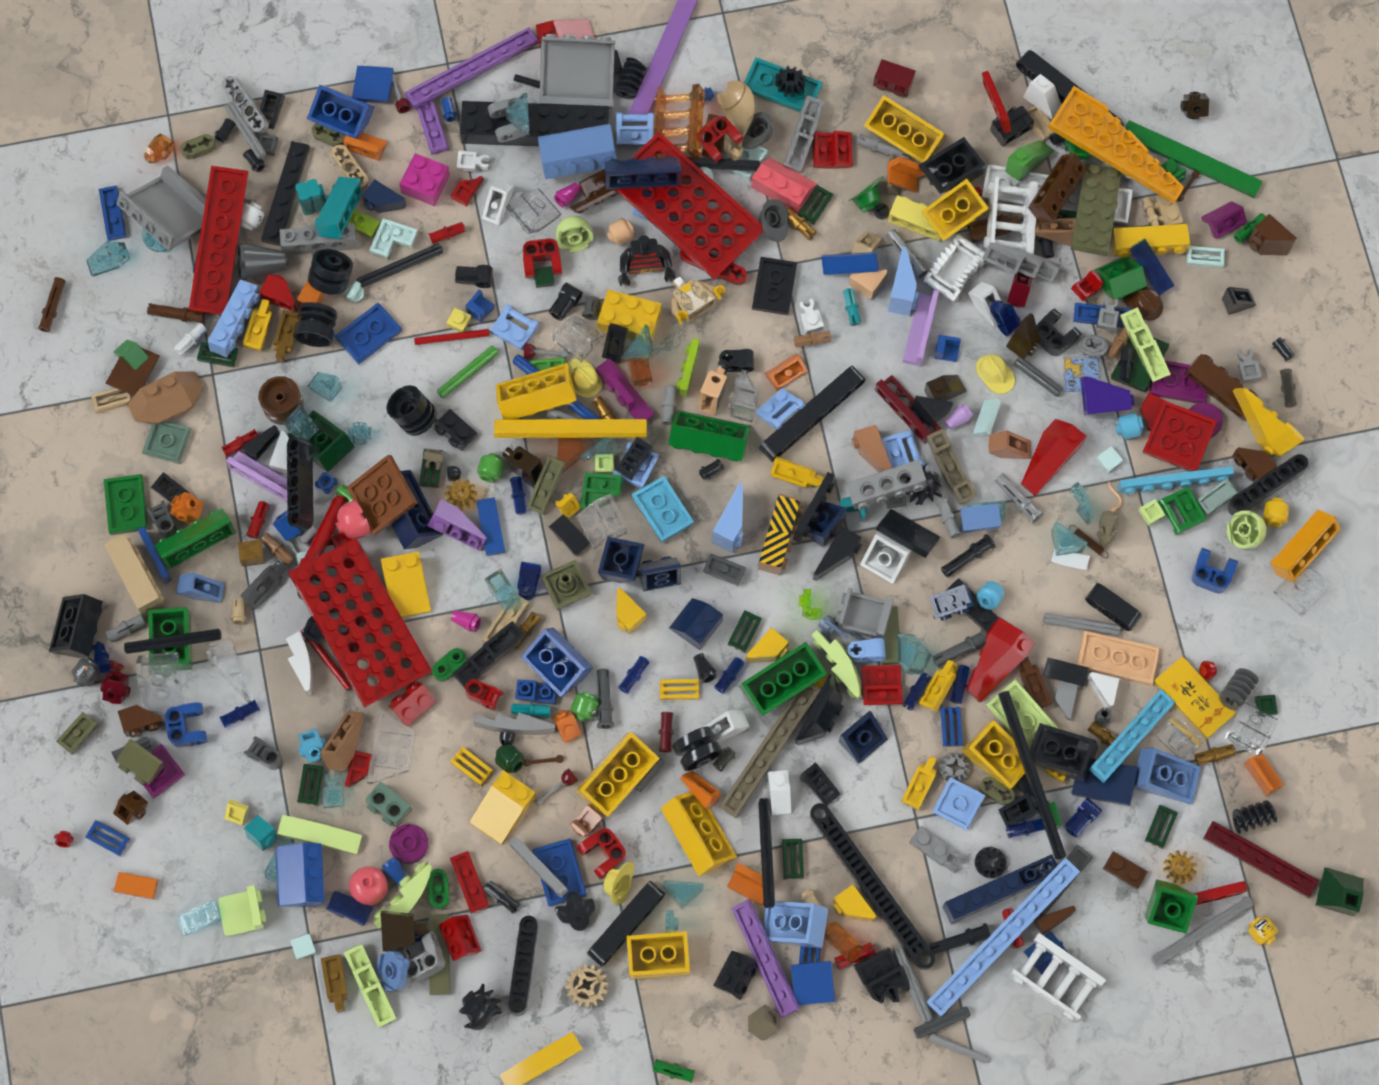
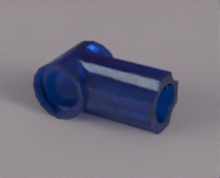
M1088 797L1064 825L1066 831L1075 838L1103 811Z

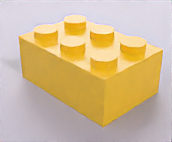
M607 289L597 321V331L607 333L609 324L614 323L628 328L626 339L652 345L662 313V303Z
M687 931L627 936L630 980L690 975Z

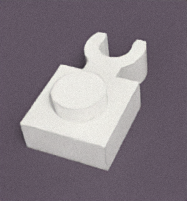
M458 151L457 170L475 172L476 167H479L481 170H488V164H483L482 162L489 161V156L481 155L477 157V152Z
M809 299V307H805L803 302H800V310L804 312L800 317L805 333L824 329L819 309L813 311L814 301L812 299Z

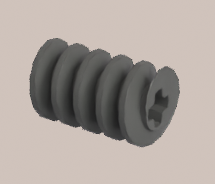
M1245 668L1237 669L1227 683V686L1220 693V702L1228 709L1236 711L1238 706L1244 704L1251 690L1255 688V684L1259 682L1257 675Z

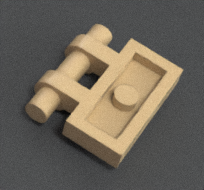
M1161 196L1155 197V203L1151 202L1150 197L1143 199V208L1148 213L1149 225L1159 226L1160 224L1175 225L1184 223L1177 202L1173 204Z

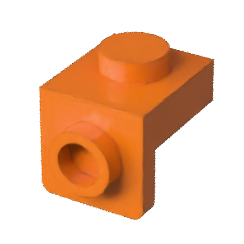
M570 710L559 711L552 718L564 743L582 735L576 719Z

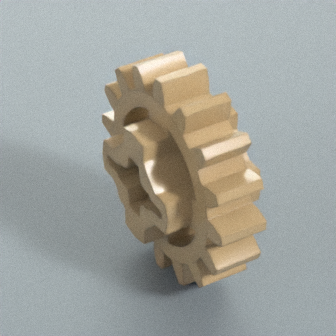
M584 964L583 969L576 966L577 972L570 971L572 977L566 978V982L570 983L565 986V990H570L567 993V997H573L572 1004L579 1002V1008L586 1004L587 1009H589L591 1003L596 1007L597 1000L604 1001L602 994H608V991L604 988L609 985L607 982H603L607 976L600 975L602 969L595 971V965H592L590 969L587 968L586 964ZM585 973L592 974L596 977H588L585 975ZM578 977L579 983L573 988L574 981ZM584 982H587V984H591L590 990L583 988ZM600 985V990L598 994L595 995V988ZM584 995L587 996L588 999H582L578 996Z

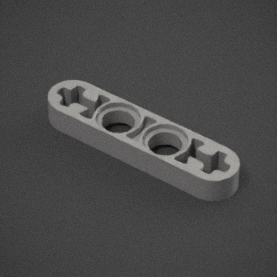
M233 76L226 77L222 83L224 91L249 127L258 134H264L269 128L268 120L240 80ZM231 82H233V84H232L233 87H234L235 89H237L236 91H235L234 89L230 88V87H231V84H230ZM244 94V100L238 103V96ZM250 107H253V114L251 116H248L247 110ZM255 119H256L257 121L261 122V123H260V125H261L260 128H258V127H259V124H258L256 121H254Z
M515 836L508 842L511 848L560 898L568 892L567 888L519 838Z

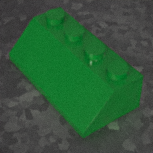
M677 410L671 425L668 445L675 449H687L694 453H706L712 457H724L731 461H742L751 426Z
M222 508L212 511L204 519L194 521L186 529L181 528L177 530L175 535L159 540L158 544L154 546L167 569L170 570L236 534V531Z
M807 642L742 682L739 688L749 703L761 716H764L826 676L827 673Z

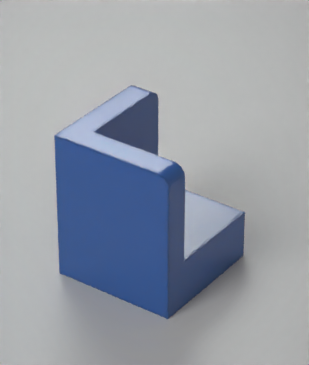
M480 289L465 305L466 312L480 323L494 309V304L483 297V292Z
M939 335L935 359L957 362L961 338Z
M287 510L277 516L273 522L274 527L286 541H289L303 531V529L292 527L288 524Z

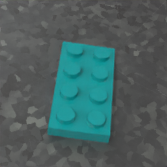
M755 57L744 81L751 89L753 95L797 112H801L806 95L817 99L823 82L805 76V88L801 89L800 95L795 93L794 97L791 94L785 97L784 92L779 93L778 87L775 86V76L781 68L784 70L786 68Z

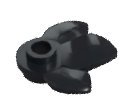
M572 891L566 899V906L555 907V912L562 923L570 924L576 931H583L588 927L589 918L595 912V903L593 898L583 901L580 895ZM576 918H583L582 924H577Z

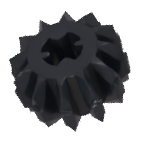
M787 65L786 70L781 68L775 76V86L778 87L779 93L784 92L785 97L788 94L794 97L795 93L800 95L801 89L805 88L804 82L806 77L803 75L802 70L796 71V66L790 69Z

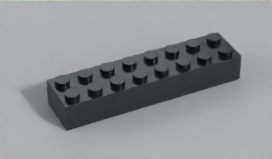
M462 101L460 137L461 144L539 147V136L609 124V106L523 103L529 120V133L526 136L511 141L498 142L495 131L502 126L511 124L508 115L491 118L487 108L494 102ZM513 108L512 110L517 111L519 108ZM518 124L517 126L522 127L524 124Z

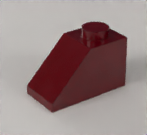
M1017 272L1013 278L1007 303L1014 307H1025L1033 278Z

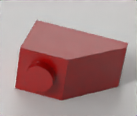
M268 274L259 292L261 300H269L270 304L296 313L297 307L286 280L280 275L275 274L273 276Z

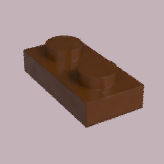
M1114 851L1103 867V870L1135 889L1139 888L1148 872Z

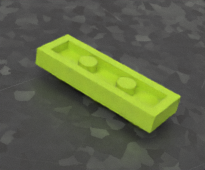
M692 338L691 344H687L685 354L688 357L687 361L683 360L681 371L684 372L683 377H679L677 389H680L679 396L687 397L700 346V339Z

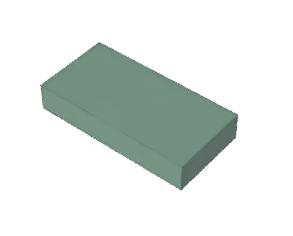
M1226 477L1196 501L1206 515L1209 516L1239 492Z

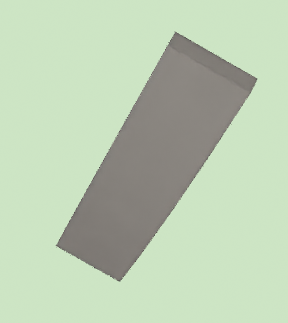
M806 95L787 151L784 166L801 172L814 138L813 135L824 101Z
M989 243L982 258L1014 274L1020 272L1033 279L1037 276L1053 283L1061 266L1029 252L995 243Z
M498 713L495 720L477 714L474 719L476 727L494 732H506L516 735H541L556 732L555 724L522 713H518L516 719Z

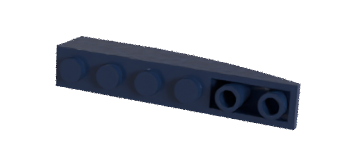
M1051 854L946 901L942 907L950 924H953L1043 882L1058 865Z

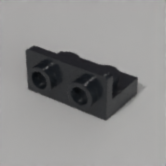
M451 409L439 420L436 418L434 422L435 431L440 436L445 435L449 439L450 445L454 448L458 447L461 451L478 436L477 432Z

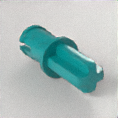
M847 288L843 291L846 304L845 310L848 312L850 325L855 326L857 325L856 322L858 324L862 323L858 310L859 304L856 302L854 290Z
M533 702L530 705L513 703L511 705V713L549 718L550 705L533 704Z

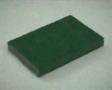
M1153 338L1156 340L1164 358L1169 348V343ZM1130 339L1127 345H1131L1134 348L1132 355L1134 364L1131 367L1130 380L1120 381V365L1118 363L1111 375V379L1146 393L1152 380Z

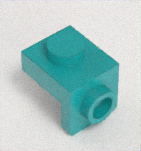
M845 497L839 501V506L846 508L847 513L858 511L860 521L865 520L868 508L862 510L854 509L850 497Z

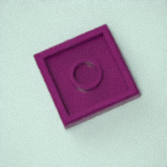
M162 744L150 753L163 762L164 768L150 786L146 783L143 785L153 799L185 776V773Z

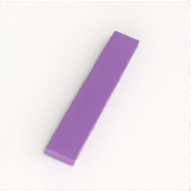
M747 899L733 907L732 910L780 1017L784 1018L799 1010L800 1007L751 899Z

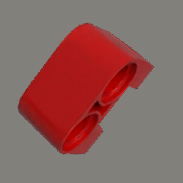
M715 116L697 132V140L715 163L722 159L723 156L714 146V143L725 133L736 145L744 140V137L736 127L723 116ZM719 120H723L724 127L718 130L716 124ZM705 132H709L710 139L704 142L702 136Z
M554 239L530 240L523 245L525 278L535 277L533 262L550 260L553 275L562 274L558 244ZM547 247H553L554 251L547 252L545 249ZM529 249L536 250L534 254L527 253Z
M607 828L592 834L576 847L582 856L599 847L608 860L594 870V873L600 880L605 878L610 870L617 869L626 859L625 848L614 833ZM603 835H608L611 840L608 843H603L600 841V838ZM620 851L623 855L621 858L615 859L612 857V853Z

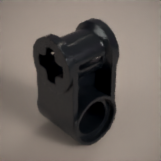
M751 349L723 350L719 355L718 367L725 369L726 372L754 371V352Z

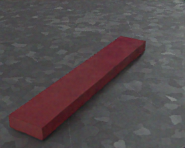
M1214 821L1211 822L1203 837L1207 842L1307 898L1311 896L1319 881Z

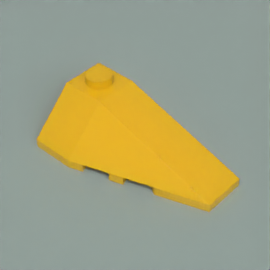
M1235 388L1233 390L1257 443L1263 448L1262 451H1265L1269 456H1282L1303 442V436L1289 422L1284 424L1277 418L1278 413L1263 407L1264 402L1247 388Z

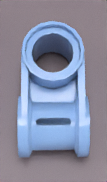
M882 638L854 641L849 644L847 649L848 654L855 663L878 662L886 659L885 643ZM859 649L858 655H855L856 650Z

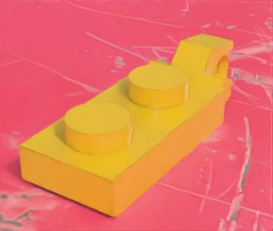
M262 299L260 308H255L252 311L242 343L243 347L262 351L272 318V312L269 311L271 306L269 300Z
M777 456L770 473L772 477L804 488L806 486L811 487L812 485L820 487L825 478L815 474L816 470Z
M948 660L943 669L936 670L919 701L921 707L937 712L956 678V672L959 667L954 661Z
M929 756L925 765L921 763L917 767L901 803L919 811L936 776L937 771L933 769L936 758Z

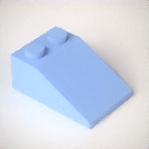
M902 247L888 312L910 316L911 310L915 311L919 292H915L917 284L907 249Z
M741 483L736 488L712 535L713 544L733 553L735 548L739 549L743 541V484Z
M775 901L774 908H765L763 928L770 942L822 948L828 908L815 903Z

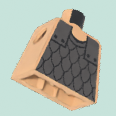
M718 367L715 372L709 371L700 391L699 411L713 416L716 415L726 389L727 372L725 369Z

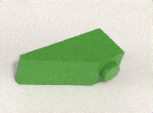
M1040 140L1019 147L1008 157L1005 172L1016 180L1021 181L1049 157L1054 150Z

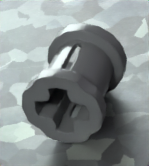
M587 296L584 300L586 305L585 310L582 312V317L588 320H597L599 316L597 311L601 300L594 296Z

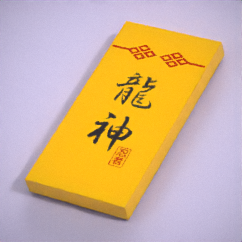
M1183 656L1154 680V684L1175 702L1174 705L1206 739L1236 714L1220 702L1217 692Z

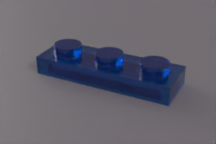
M1143 238L1128 248L1136 262L1143 266L1146 278L1158 295L1174 286L1146 239Z

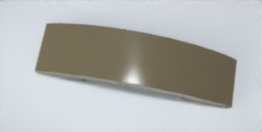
M944 428L926 436L939 470L959 504L961 505L977 497L970 480H967L951 448L952 444Z

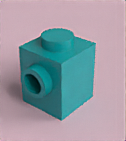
M259 815L244 827L247 838L262 851L267 847H271L277 839L275 829Z

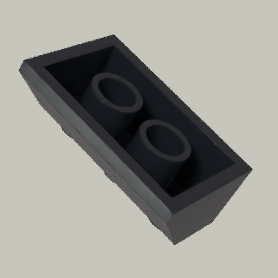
M86 594L63 597L49 652L76 658L89 657L93 649L92 643L98 629L97 624L102 613L103 601Z

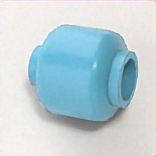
M1136 413L1120 416L1118 418L1119 424H1115L1118 435L1122 434L1125 440L1139 437L1142 431L1145 430L1141 415L1137 416Z
M988 581L981 586L977 592L976 599L981 607L992 610L1002 602L1004 590L997 582Z

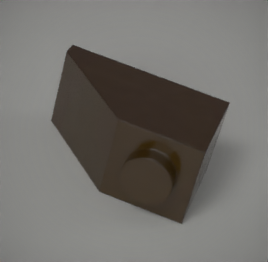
M1030 313L1021 321L1006 345L1008 349L1023 360L1029 355L1032 357L1038 350L1037 344L1040 341L1033 314Z
M943 375L927 382L924 392L928 398L947 401L965 393L966 389L958 375Z

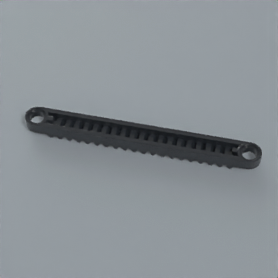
M815 804L810 810V818L819 833L822 834L824 840L827 841L832 851L837 855V858L840 859L842 865L845 866L847 872L850 873L865 897L868 898L870 904L873 905L893 936L904 947L914 964L921 970L930 969L935 962L932 950L830 809L825 804ZM815 810H824L825 817L822 819L816 818L814 815ZM922 954L928 955L930 963L927 965L921 964L919 957Z

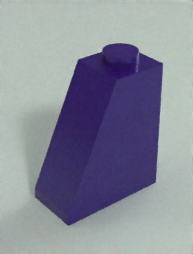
M1088 376L1080 378L1084 415L1131 410L1132 406H1134V396L1130 394V390Z

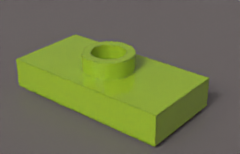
M355 209L348 223H354L357 232L373 239L381 221Z

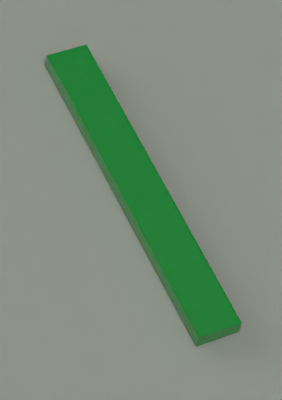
M1129 120L1125 127L1149 151L1167 159L1172 158L1177 164L1193 171H1198L1199 174L1245 195L1255 198L1261 186L1262 180Z

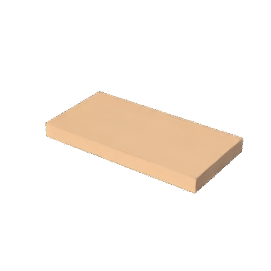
M1084 630L1077 665L1089 667L1088 671L1152 686L1160 648Z

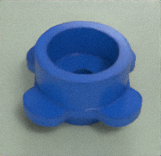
M323 472L318 481L315 482V487L322 489L325 494H330L333 486L338 484V480L332 478L329 473Z

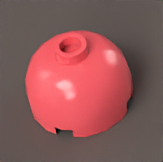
M355 500L341 506L337 513L338 522L335 525L338 532L344 533L346 537L360 539L370 534L371 531L367 519H364L361 507Z
M365 866L352 874L349 880V892L356 903L364 907H373L379 905L387 896L389 883L386 875L381 870L372 866Z

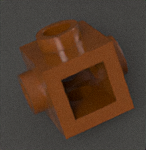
M133 790L119 798L113 814L129 825L135 820L143 818L146 814L145 808L148 801Z

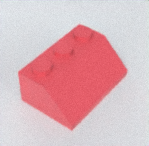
M771 157L761 163L751 182L753 189L771 199L781 201L785 207H791L798 214L817 186V183Z

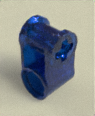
M995 300L991 304L990 312L1002 334L1009 337L1016 331L1021 323V319L1011 304L1000 300Z
M521 562L517 589L519 596L526 600L533 599L536 594L541 564Z

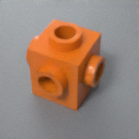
M184 492L173 498L170 514L178 520L190 524L199 519L204 502L195 498L194 495Z

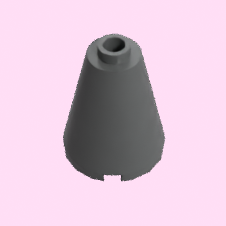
M245 243L238 244V272L241 280H248L285 270L286 266H289V256L285 255V252L282 250Z

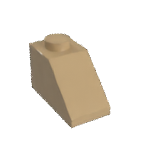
M865 231L855 242L851 253L875 252L882 238Z

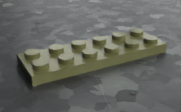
M1086 163L1085 167L1087 169L1083 174L1070 250L1107 257L1121 172L1115 168Z

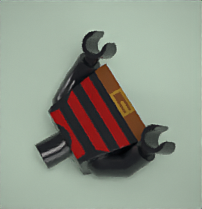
M646 235L640 236L638 240L631 241L629 248H626L620 256L621 275L618 277L620 286H622L621 282L624 279L627 280V286L630 285L627 272L629 274L664 271L665 268V281L668 282V275H672L675 280V271L671 269L672 262L669 251L663 245L658 244L657 239H649Z

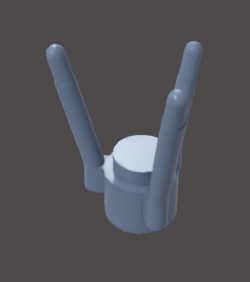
M826 615L818 626L821 628L820 632L828 641L832 643L828 633L832 635L835 632L848 639V635L838 628L839 622H836L835 618ZM846 631L860 641L866 640L857 633Z

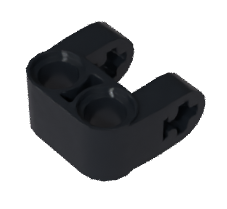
M1055 308L1037 324L1038 333L1040 330H1044L1047 333L1046 335L1039 333L1040 341L1038 344L1050 355L1059 356L1070 348L1080 338L1082 333L1076 327L1072 328L1065 336L1057 331L1053 325L1060 319L1062 314ZM1052 343H1058L1061 347H1054Z

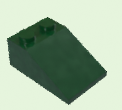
M314 410L287 434L289 439L292 436L311 441L313 461L326 472L334 468L355 447L344 431Z

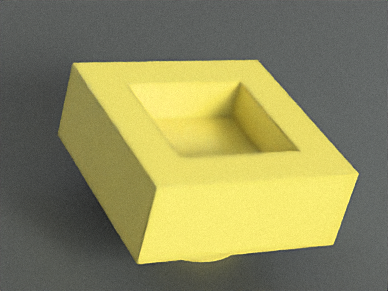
M454 308L446 325L459 332H464L472 316Z
M230 799L227 803L224 819L243 826L249 806Z

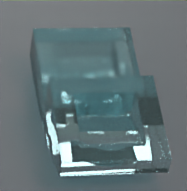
M1077 482L1072 485L1070 493L1079 503L1076 512L1089 525L1093 519L1092 506L1083 487Z

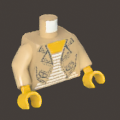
M680 276L673 281V285L677 289L673 292L671 312L678 319L679 324H682V320L687 324L715 305V296L718 300H721V294H727L722 285L716 287L696 279L686 283Z

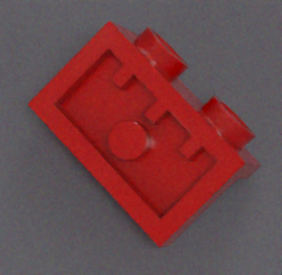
M468 914L453 916L439 924L452 961H457L464 956L476 955L482 951Z

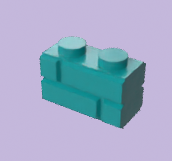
M316 179L296 184L295 187L303 214L306 216L313 214L314 211L316 213L320 212L322 206L326 203L322 184L318 185Z

